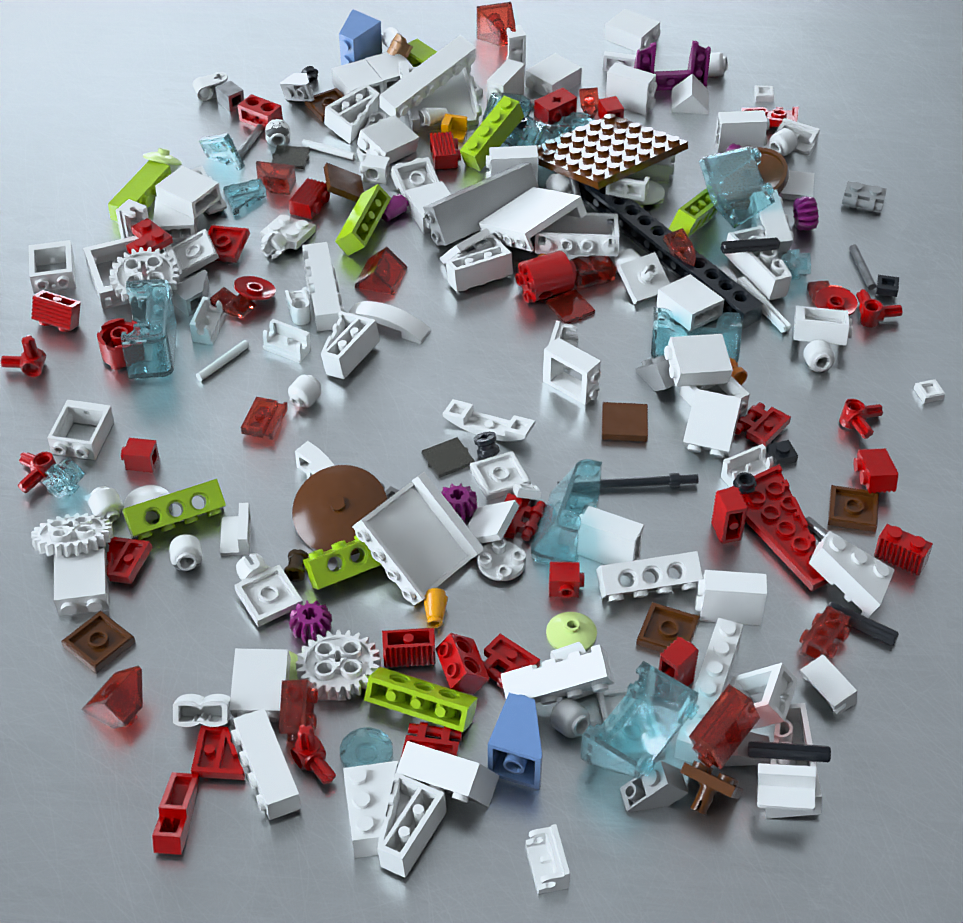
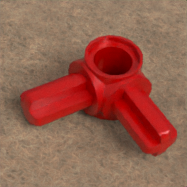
M861 289L860 292L856 293L860 304V323L865 327H876L879 322L884 321V318L897 317L903 314L901 305L883 306L880 301L871 299L865 289Z
M27 335L21 340L24 349L21 356L3 355L1 357L2 367L21 368V371L29 377L40 376L46 360L45 352L37 348L36 341L31 335Z
M847 399L839 422L846 428L856 429L864 439H868L873 435L874 431L868 425L866 419L882 416L883 407L880 404L865 406L864 403L857 399Z
M46 451L37 455L29 452H22L20 454L19 462L30 467L31 470L18 484L22 492L28 493L40 481L50 483L60 476V470L52 453Z
M304 724L301 725L297 733L298 739L295 747L290 749L293 760L301 770L313 771L322 784L332 783L336 774L325 761L326 751L323 744L314 735L312 726L306 727Z

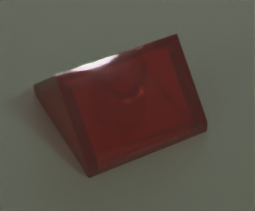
M385 247L368 258L355 283V288L395 295L407 271V265L388 247Z

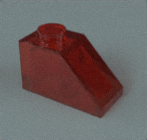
M256 161L257 179L270 193L291 194L296 183L295 165Z

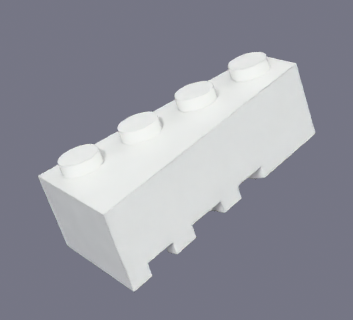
M763 226L730 232L726 241L769 238V236L764 235ZM777 250L725 254L768 300L787 296L792 275L784 261L778 258Z
M321 242L302 245L305 278L317 332L333 330L334 323H337L339 320V312H345L344 306L340 307L342 305L341 293H337L339 292L338 280L334 279L336 278L335 267L331 263L328 243Z
M599 644L591 647L592 653L576 651L569 653L568 660L565 661L561 658H553L543 662L542 667L538 669L537 665H529L503 673L501 678L505 697L507 699L509 692L517 695L522 694L535 699V703L541 702L542 705H548L557 702L558 697L567 696V699L583 696V691L593 689L595 693L608 690V685L615 684L608 653Z
M805 703L790 704L785 722L775 724L774 742L813 745ZM771 759V764L816 767L815 810L801 811L765 808L766 819L822 814V792L816 762Z

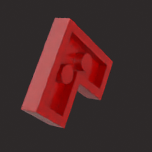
M146 218L131 226L132 233L138 239L127 244L126 247L127 252L132 254L131 249L139 252L140 247L144 251L151 247L152 252H155L156 249L161 250L172 244L173 237L149 218Z

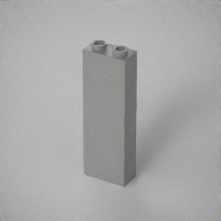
M520 163L424 206V217L427 223H429L431 237L436 245L446 246L481 230L480 221L532 187L539 188L531 163Z

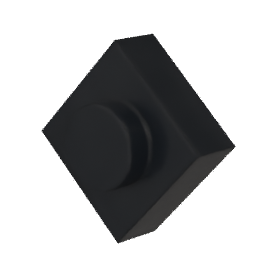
M878 275L876 294L897 297L899 277Z
M789 440L767 445V453L770 457H773L775 466L797 462L798 454Z

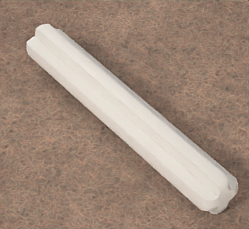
M746 277L738 278L737 283L763 303L762 313L781 333L789 332L791 323Z

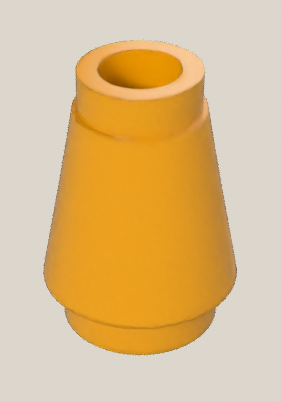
M431 588L426 591L425 598L423 599L427 624L430 627L438 628L443 625L448 597L443 589Z

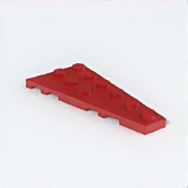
M780 464L755 475L757 483L755 491L749 494H741L748 506L745 522L811 591L828 584L829 582L809 564L816 549V539L813 534H810L806 518L796 497L791 494L790 485L782 475Z

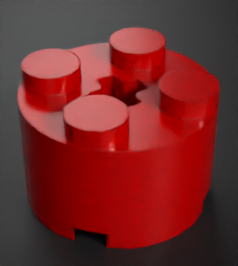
M125 318L113 319L104 323L101 326L102 330L97 332L101 357L114 370H119L144 360L145 346L142 331L136 321L131 320V323L126 322Z

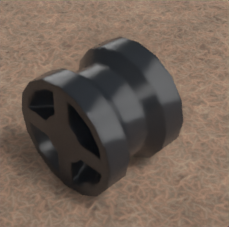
M483 432L473 438L475 445L478 446L477 455L479 458L493 457L500 452L499 446L495 443L497 439L495 432Z

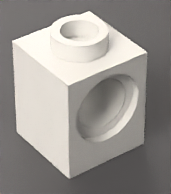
M367 154L364 162H361L360 173H363V182L386 185L391 173L390 157Z

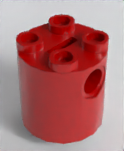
M555 251L522 261L518 264L519 273L515 274L517 284L523 288L524 299L527 303L569 292L574 288L577 274L574 262L569 260L563 251Z

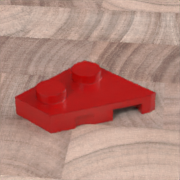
M121 537L110 538L111 542H108L109 552H107V576L113 582L132 584L153 547L150 541Z
M201 725L191 774H199V777L245 779L244 770L239 761L228 727Z

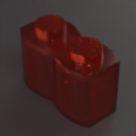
M590 255L588 257L579 256L571 259L577 271L575 285L578 288H587L596 283H609L616 278L617 267L609 256Z

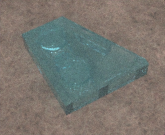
M229 133L206 136L199 140L207 158L217 160L225 165L228 163L234 164L237 170L245 167Z
M261 178L223 187L224 196L233 215H237L239 209L244 205L250 207L256 201L267 196L266 188Z

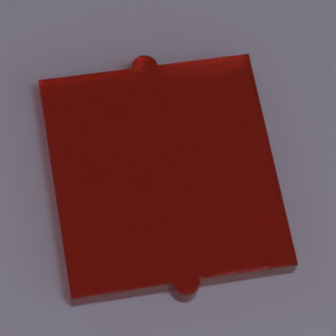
M576 289L546 300V304L564 324L577 320L581 321L583 318L595 314V309Z

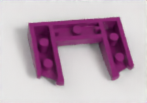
M692 41L688 70L654 71L656 42L650 44V47L641 51L637 50L634 68L656 74V91L672 90L673 87L691 74L707 88L711 47L704 48L699 45L698 41Z

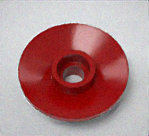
M242 276L234 281L235 290L252 301L267 300L274 297L276 293L275 286L260 277Z
M825 287L819 290L815 296L817 308L848 311L849 316L857 309L858 302L855 295L842 287Z

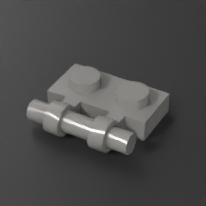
M848 181L842 204L849 205L850 208H866L867 211L871 212L873 210L882 211L887 188Z

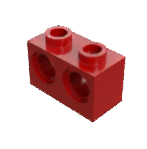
M253 94L238 104L239 120L257 127L258 124H261L265 130L266 125L271 120H283L281 105Z
M450 633L435 648L450 689L474 695L490 679L474 639Z

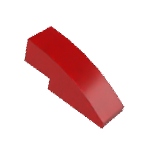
M171 773L158 807L159 818L152 834L154 853L182 855L194 811L199 774Z

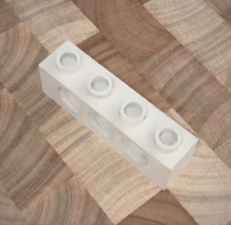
M698 551L602 565L596 569L601 599L609 598V602L623 600L624 595L633 594L634 598L648 596V592L656 590L658 594L670 593L672 588L681 587L683 591L697 588L696 584H698L699 580H703ZM669 568H674L678 571L679 579L675 580L670 577ZM645 572L654 574V583L646 581ZM622 575L630 578V587H625L621 584L620 577Z

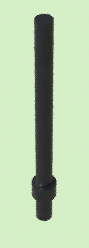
M669 473V476L557 481L558 491L661 485L680 487V484H698L699 477L698 474L680 475L679 473Z

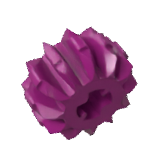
M804 196L794 201V224L800 231L816 229L819 223V210L814 197Z
M451 483L450 488L443 487L441 493L463 522L465 517L472 518L473 513L477 509L476 492L472 491L470 486L463 487L462 483L459 486Z
M306 600L305 605L297 604L296 610H291L289 627L296 639L302 638L304 643L309 639L316 641L318 634L324 638L327 631L331 632L332 614L328 611L326 604L320 605L318 600L310 604Z

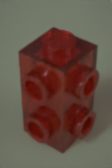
M827 606L822 614L818 612L812 621L811 629H805L800 637L799 642L802 643L800 654L812 661L821 655H824L827 659H833L839 649L838 644L840 641L845 642L851 632V629L848 628L850 617L830 606Z
M308 679L282 680L279 734L287 738L288 742L296 743L298 739L297 733L301 725L304 724L306 727L310 725L313 727V730H316L317 727L314 704L318 701V690Z

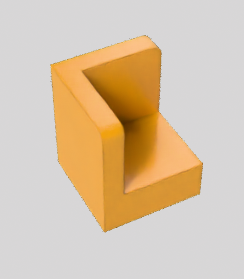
M445 114L441 123V133L451 131L453 137L457 138L459 143H463L468 132L467 117Z

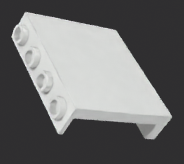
M407 60L400 61V79L416 68H408ZM471 65L465 67L460 74L453 76L444 86H440L431 96L428 95L418 106H414L408 111L413 132L441 129L442 121L428 127L421 125L419 111L423 108L445 107L448 114L466 116L467 125L479 123V116H482L481 105L477 104L478 92L474 90V76L470 75Z
M532 187L480 221L479 225L481 231L488 228L491 233L490 236L494 235L503 245L532 252L534 249L530 241L531 237L564 215L582 218L587 215L581 196Z
M425 471L352 526L358 539L365 542L371 550L372 557L382 564L389 579L396 582L402 590L403 597L411 602L413 606L425 598L424 595H426L428 589L438 587L469 560L484 550V547Z

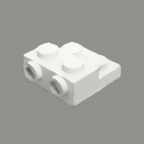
M429 157L417 158L406 163H398L392 166L391 177L397 191L400 190L401 195L404 197L405 190L439 182Z

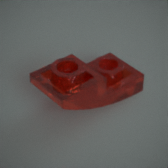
M225 287L210 297L211 305L217 307L216 303L219 300L222 303L224 313L241 319L257 306L247 297L241 294L236 296Z

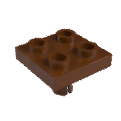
M695 760L693 764L684 762L680 773L698 781L701 785L693 804L690 806L691 809L707 815L715 794L719 792L731 798H740L743 788L737 786L738 780L722 773L716 776L712 774L714 770L712 767Z

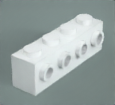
M263 708L234 718L235 730L231 731L235 746L241 745L242 751L239 752L243 767L249 766L251 771L247 773L251 788L258 789L259 795H256L260 811L266 810L269 820L300 810L299 792L265 709Z

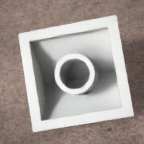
M691 74L672 88L671 112L708 115L709 90Z

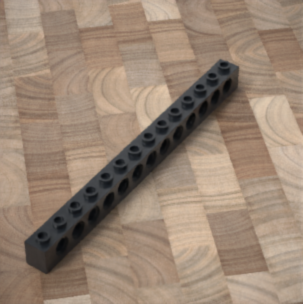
M578 181L581 198L597 213L618 214L619 231L648 254L655 252L661 265L677 278L681 279L691 274L724 299L722 314L740 329H744L761 320L763 303L759 299L754 297L689 244L675 236L663 223L659 222L630 198L607 195L606 186L596 189ZM607 219L613 225L614 219Z

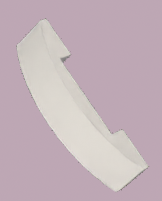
M358 302L348 312L374 319L378 324L399 330L403 339L421 344L431 332L429 326L412 314L380 302Z
M452 399L443 412V417L454 425L476 435L488 431L495 432L496 440L500 441L526 439L535 425V420L515 415L511 420H506L475 412L473 404Z

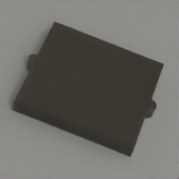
M277 145L275 153L272 154L271 167L305 169L306 163L309 161L310 147Z
M458 437L422 450V455L428 462V467L434 470L438 478L470 466V463L475 462L469 454L468 448L464 447Z

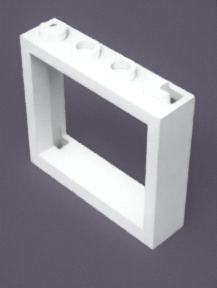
M587 213L582 218L564 215L535 235V253L549 254L560 250L566 255L618 256V214ZM607 219H614L613 225L607 224ZM542 237H546V242H542Z
M136 236L83 248L86 263L102 309L130 302L129 298L122 301L121 296L117 297L111 285L103 286L96 264L117 260V257L124 258V252L128 253L126 245L138 239ZM170 244L163 249L167 252L168 257L172 256L174 262H177L181 283L184 281L183 274ZM143 277L144 289L147 290V277ZM110 297L111 300L105 301V298Z

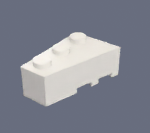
M368 84L361 86L325 107L324 124L351 144L360 133V130L366 126L370 115L378 111L380 93Z
M777 189L754 192L745 214L746 218L751 219L753 222L751 228L763 226L765 236H769V238L777 237L779 239L778 253L788 252L791 244L794 242V234L789 229L788 215L784 213L783 200L779 197Z
M492 235L489 237L488 242L484 244L477 243L472 251L468 253L463 251L446 261L448 283L456 292L512 275V253Z
M340 311L338 314L339 320L337 323H334L333 333L328 337L321 356L327 375L345 379L379 343L380 337L376 320Z
M831 531L816 546L809 562L831 585L835 584L844 592V598L848 602L852 600L863 611L861 615L867 618L881 605L895 569Z
M409 741L406 743L396 771L439 791L452 794L451 798L464 803H468L469 800L486 807L490 805L499 779L498 774L480 763Z
M398 761L343 768L354 859L378 855L377 847L384 819L389 808V798L393 791L394 778L399 766Z
M396 772L393 791L389 798V808L384 819L377 849L381 867L406 878L445 816L447 808L444 792Z

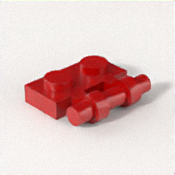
M759 402L757 405L751 406L745 416L738 419L735 434H740L742 431L747 430V439L767 447L790 423L791 416L774 407L765 411V405Z
M508 493L504 502L515 500L519 507L504 537L514 539L518 532L522 534L521 538L523 540L529 541L538 529V522L544 517L546 504L543 501H538L536 506L530 507V499L518 498L516 495ZM524 517L529 518L528 521L523 522Z
M501 633L484 648V656L488 659L485 662L483 661L488 676L496 681L497 686L503 690L501 678L503 673L495 669L497 665L506 670L504 673L529 665H537V668L540 666V659Z
M420 722V724L409 723L408 733L416 734L417 736L406 735L402 754L407 741L458 757L459 742L451 741V739L461 741L462 732L445 726H429L427 722ZM427 736L438 737L441 739L427 738Z

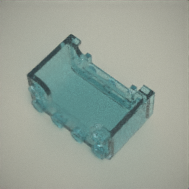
M164 279L126 281V292L129 296L133 321L138 323L133 325L134 329L131 333H121V342L129 379L166 377L174 371L177 329L170 284Z

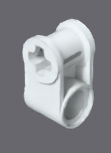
M216 72L196 78L193 81V88L198 99L207 101L217 98L215 87L227 82L228 76L224 72Z
M306 287L299 291H285L286 304L290 311L292 322L296 325L308 324L311 321V312Z

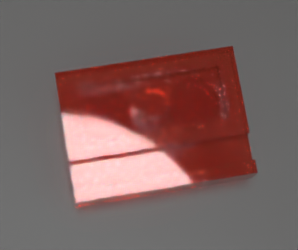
M256 397L240 427L241 434L260 438L267 436L270 440H273L288 410L287 402L281 404L277 400Z

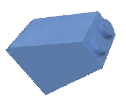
M354 9L350 12L339 33L341 65L382 53L380 20Z
M509 692L488 742V769L498 774L500 779L540 790L542 748L535 699Z

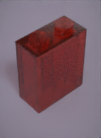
M729 684L688 736L694 745L692 749L698 754L697 758L703 764L710 768L714 765L721 770L760 719L752 699Z

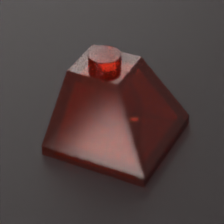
M504 2L476 6L477 39L497 46L508 45L507 28H510L512 32H516L512 3Z
M139 666L115 672L81 710L113 729L124 726L127 728L132 725L138 718L136 714L143 707L142 669Z

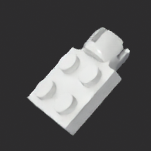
M279 215L260 232L261 242L263 243L261 250L267 257L274 252L271 258H277L286 249H297L316 232V225L305 220L291 218L288 215Z
M257 553L249 554L254 562L253 565H250L245 556L239 560L236 570L242 581L235 584V591L258 627L291 612V610H295L297 604L303 605V600L280 565L275 567L268 566L262 556Z

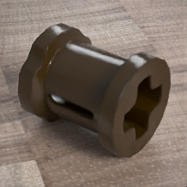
M293 549L288 553L289 562L288 566L284 568V572L292 582H300L305 579L306 572L303 560L309 558L306 551Z

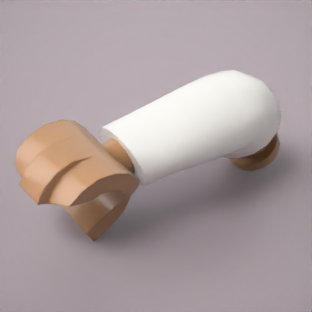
M389 27L384 31L382 42L388 48L387 53L393 56L400 54L407 58L413 46L407 43L406 38L402 37L396 28Z

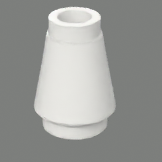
M445 107L423 108L419 111L421 125L428 127L442 121L445 114H448Z

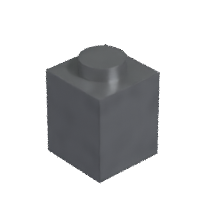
M231 80L215 87L218 104L229 112L238 109V104L244 100L242 88Z

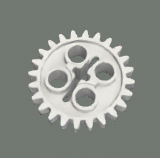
M140 247L139 252L131 249L132 254L129 255L124 252V259L117 257L118 263H112L113 269H110L109 276L112 290L116 292L117 297H122V301L129 298L131 305L138 301V306H141L143 302L150 306V301L158 304L159 298L165 301L166 294L172 296V290H177V284L180 283L177 262H174L172 256L168 257L167 252L160 254V249H156L155 252H152L151 247L147 251ZM142 263H145L146 266V274L148 281L147 290L144 289L143 274L141 267Z
M76 513L74 516L66 514L64 518L57 516L56 520L48 519L47 523H40V527H35V531L31 532L32 545L35 551H39L40 554L47 553V556L56 554V557L65 554L66 557H69L71 554L79 556L81 552L89 554V550L97 551L99 550L98 546L105 547L106 543L111 542L110 538H113L112 522L109 519H105L104 516H89L88 513L79 516V513Z
M337 630L336 635H332L327 631V637L323 638L318 634L317 641L309 639V647L302 646V653L297 654L298 661H296L298 680H301L302 687L307 686L309 693L316 690V697L326 694L327 700L332 695H336L338 701H340L342 695H346L348 699H351V693L353 692L360 696L361 688L365 690L367 688L369 676L381 667L379 650L375 648V643L369 644L368 637L361 639L359 632L351 636L350 630L345 635H341L340 630Z

